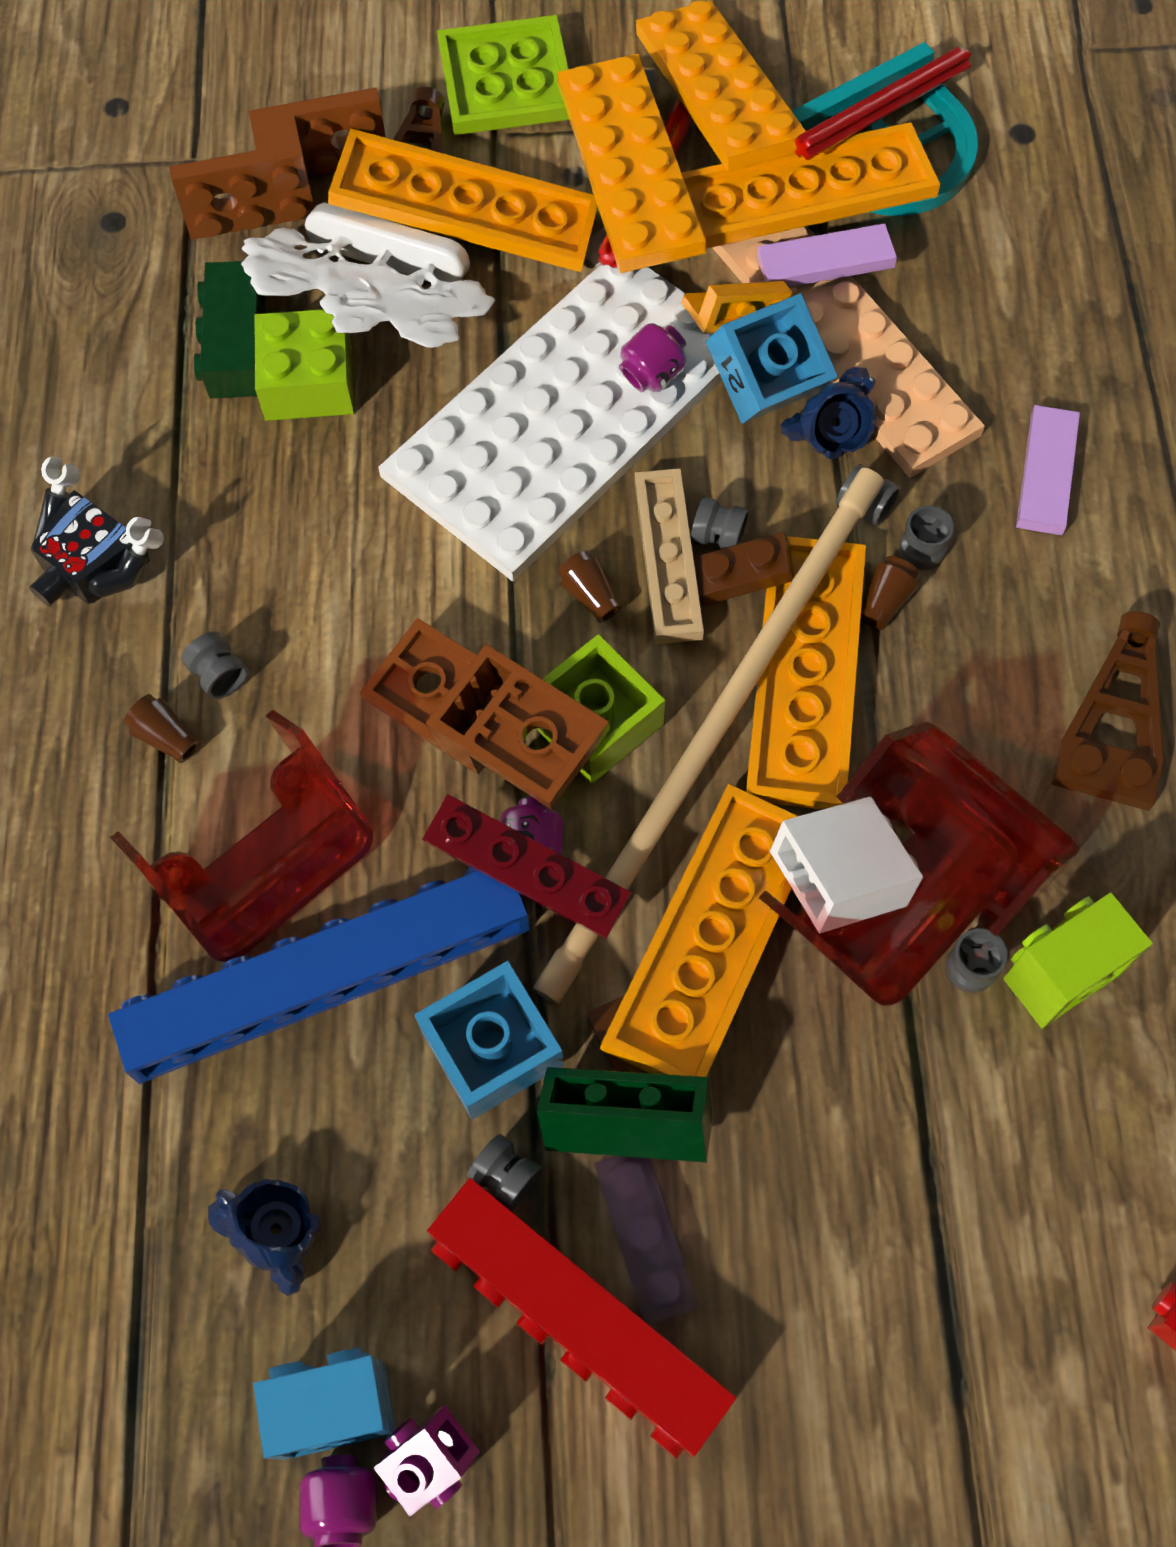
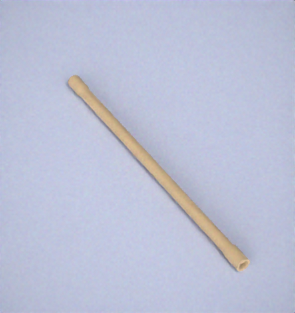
M861 468L840 500L839 508L605 877L606 879L627 890L855 525L865 516L883 487V478L874 470ZM576 924L564 944L555 951L533 986V991L547 1001L559 1005L581 970L583 960L595 943L598 935Z

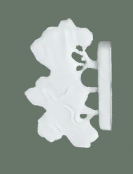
M328 203L317 205L306 218V234L312 243H307L304 236L295 229L285 227L274 229L264 238H247L244 240L245 245L242 247V250L248 256L241 265L244 267V272L251 277V284L257 294L262 296H291L303 291L319 289L326 294L320 301V305L326 313L334 316L332 324L337 333L369 331L379 322L390 321L399 331L402 338L425 347H440L444 343L454 342L460 338L458 335V325L452 320L453 317L485 315L495 302L493 297L486 295L485 289L479 282L462 280L469 270L470 259L466 250L458 242ZM298 245L307 246V248L302 250L295 249ZM316 249L320 253H323L325 250L330 251L321 258L307 259L303 257V254ZM337 255L339 261L332 262L329 258ZM343 256L350 257L370 264L364 265L352 263L347 261ZM424 280L431 282L430 288L424 289L421 287Z

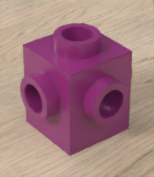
M443 1405L418 1425L411 1417L396 1428L384 1440L389 1450L376 1464L374 1469L382 1478V1483L387 1493L394 1500L399 1501L408 1515L411 1516L429 1502L434 1509L447 1502L461 1488L462 1483L459 1479L464 1475L480 1451L447 1407Z

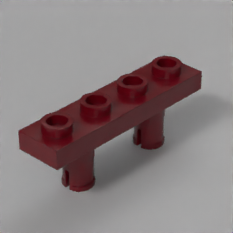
M449 794L444 798L422 838L426 844L605 940L608 938L631 894V891Z

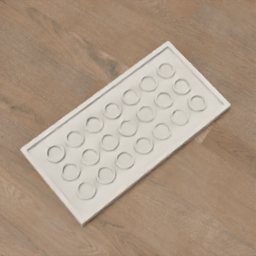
M600 264L378 467L380 477L514 582L722 380L705 342L714 333L704 334L681 303L685 293L650 268L646 267L619 273L618 267L612 268L609 265L603 266ZM649 323H655L663 328L671 325L686 341V346L683 348L687 359L685 369L660 392L638 391L627 381L619 369V365L622 363L620 357L621 347L644 325Z

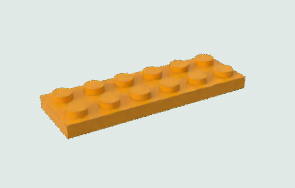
M711 0L695 1L682 8L671 11H658L649 17L636 20L638 38L727 172L795 153L797 147L794 141L797 136L806 132V130Z
M639 54L557 72L558 87L619 273L705 254L706 240Z
M911 122L854 134L810 160H806L803 156L798 157L794 153L731 172H727L723 164L682 172L706 240V249L938 197L940 182Z
M350 128L328 193V204L578 272L582 271L598 208L593 194Z
M787 536L790 541L794 577L818 539ZM844 543L756 684L745 792L771 804L823 810L847 802L866 553L865 544ZM791 582L766 589L762 628Z
M727 785L601 1043V1050L651 1074L707 1077L792 889L770 850L782 822L798 817L797 815L733 785Z

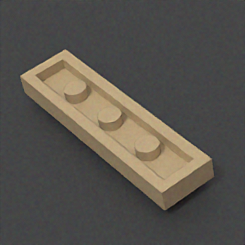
M681 468L635 472L634 483L655 644L703 640L704 629Z

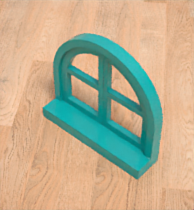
M923 42L792 110V112L807 131L933 61L935 52ZM943 84L920 97L943 122L917 135L922 146L948 132L951 133L953 138L954 159L944 174L938 178L940 182L938 197L876 210L870 213L888 216L923 213L951 200L969 180L978 151L977 131L968 111ZM880 119L866 127V129L872 131L889 126Z

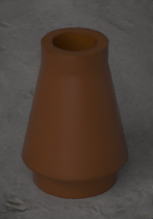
M588 550L573 555L558 569L557 572L562 578L560 585L591 612L599 623L610 619L622 608L616 599L599 557H592Z
M888 556L883 563L877 564L860 619L875 629L884 630L891 618L918 589L917 579L920 575L918 569L908 561L895 556Z
M147 694L140 698L125 716L124 724L130 728L131 736L173 757L179 763L189 759L199 746V740L188 731L163 698L156 699L151 694Z

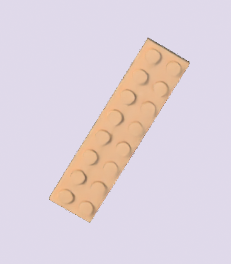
M808 226L712 248L742 283L764 282L757 259L758 246L816 235ZM852 276L789 287L792 291L791 297L802 294L838 378L831 383L839 382L840 377L853 367L867 368L870 377L875 379L874 388L867 395L873 403L877 419L872 435L909 478L982 436L985 425Z

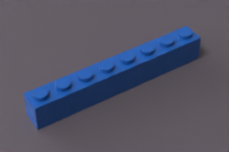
M469 868L463 877L447 883L444 880L430 882L418 889L417 894L401 901L397 899L381 901L373 905L369 909V913L349 920V918L334 919L324 924L320 928L321 932L303 939L300 937H289L280 940L271 947L272 951L253 958L251 956L233 958L222 965V970L204 977L201 975L184 977L176 981L172 985L171 990L153 997L149 994L132 997L121 1005L122 1009L108 1014L125 1072L138 1084L144 1083L530 931L528 915L519 893L479 871Z

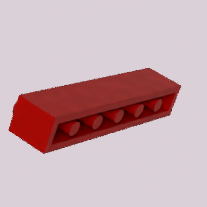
M471 1178L466 1181L427 1229L430 1237L437 1242L430 1250L436 1257L454 1272L463 1264L479 1279L473 1287L497 1308L504 1301L513 1306L522 1314L516 1324L539 1344L542 1345L549 1337L566 1352L560 1361L583 1381L587 1382L592 1374L610 1388V1391L604 1398L629 1420H632L637 1412L656 1427L650 1437L674 1458L678 1459L683 1451L690 1457H695L737 1399Z

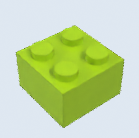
M324 309L255 314V390L265 421L354 414L350 333H337L332 324L334 316L326 313Z
M599 634L543 678L544 681L610 723L611 729L579 771L590 785L596 782L664 724L665 699ZM536 728L551 743L553 734L545 728Z
M1111 892L1095 903L1089 896L1082 899L1064 913L1065 919L1053 929L1046 924L1033 932L1022 942L1024 947L1010 957L1014 965L1003 979L1041 1029L1121 976L1153 945L1151 940Z

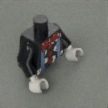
M56 457L47 458L42 464L41 471L45 481L52 484V487L45 490L41 513L31 546L33 555L45 572L29 586V589L40 601L49 607L67 590L71 591L85 603L91 604L102 597L131 589L135 585L144 566L150 561L147 549H156L163 544L164 536L162 532L149 528L152 523L151 520L142 517L132 518L127 527H125L75 490L69 494L66 492V487L75 485L80 479L78 468L73 464L66 463L60 476L62 459Z

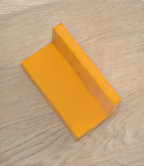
M784 281L709 285L707 292L684 294L681 303L704 334L715 333L723 324L790 298L792 291Z

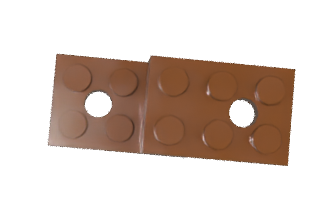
M377 87L250 110L249 116L256 146L255 151L169 166L171 180L191 240L307 218L315 208L308 178L336 172L348 134L344 136H334L333 134L341 130L350 131V128L386 138ZM218 194H231V196L227 198H215V196Z
M419 618L413 622L359 692L365 701L479 775L486 766L551 810L611 729L609 721L489 645L485 644L476 655ZM434 673L441 677L439 687L432 692L422 693L416 689L417 681L425 674ZM536 728H545L553 734L552 741L547 747L534 750L525 745L526 736L530 731Z

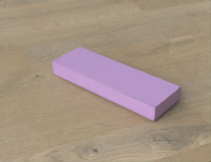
M885 223L758 246L757 259L764 282L784 281L788 287L895 268L897 260Z
M1034 405L1030 418L1016 528L1063 535L1067 525L1080 412Z

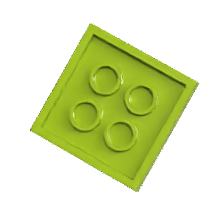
M557 15L437 30L454 135L569 120L557 79V72L568 70Z

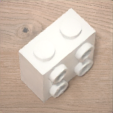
M871 796L784 820L770 850L819 934L907 907L923 878L916 860L912 855L908 854L894 833L890 820L881 813Z

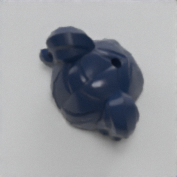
M853 367L848 369L840 377L839 382L828 384L818 394L812 396L805 404L802 413H795L791 418L785 419L780 424L781 433L792 441L806 440L815 451L831 460L840 458L843 452H854L862 448L874 432L877 420L873 403L867 396L874 388L875 379L870 377L867 368ZM835 417L839 419V424L836 426L832 424V420Z
M264 1179L260 1182H254L247 1186L239 1195L227 1189H220L216 1194L217 1200L208 1206L209 1224L212 1229L223 1237H228L230 1244L252 1266L271 1271L270 1279L278 1285V1289L286 1296L299 1292L305 1278V1268L301 1260L314 1243L315 1235L321 1229L319 1216L310 1213L309 1201L303 1191L293 1184L278 1179ZM275 1228L281 1229L279 1234H273L271 1231Z

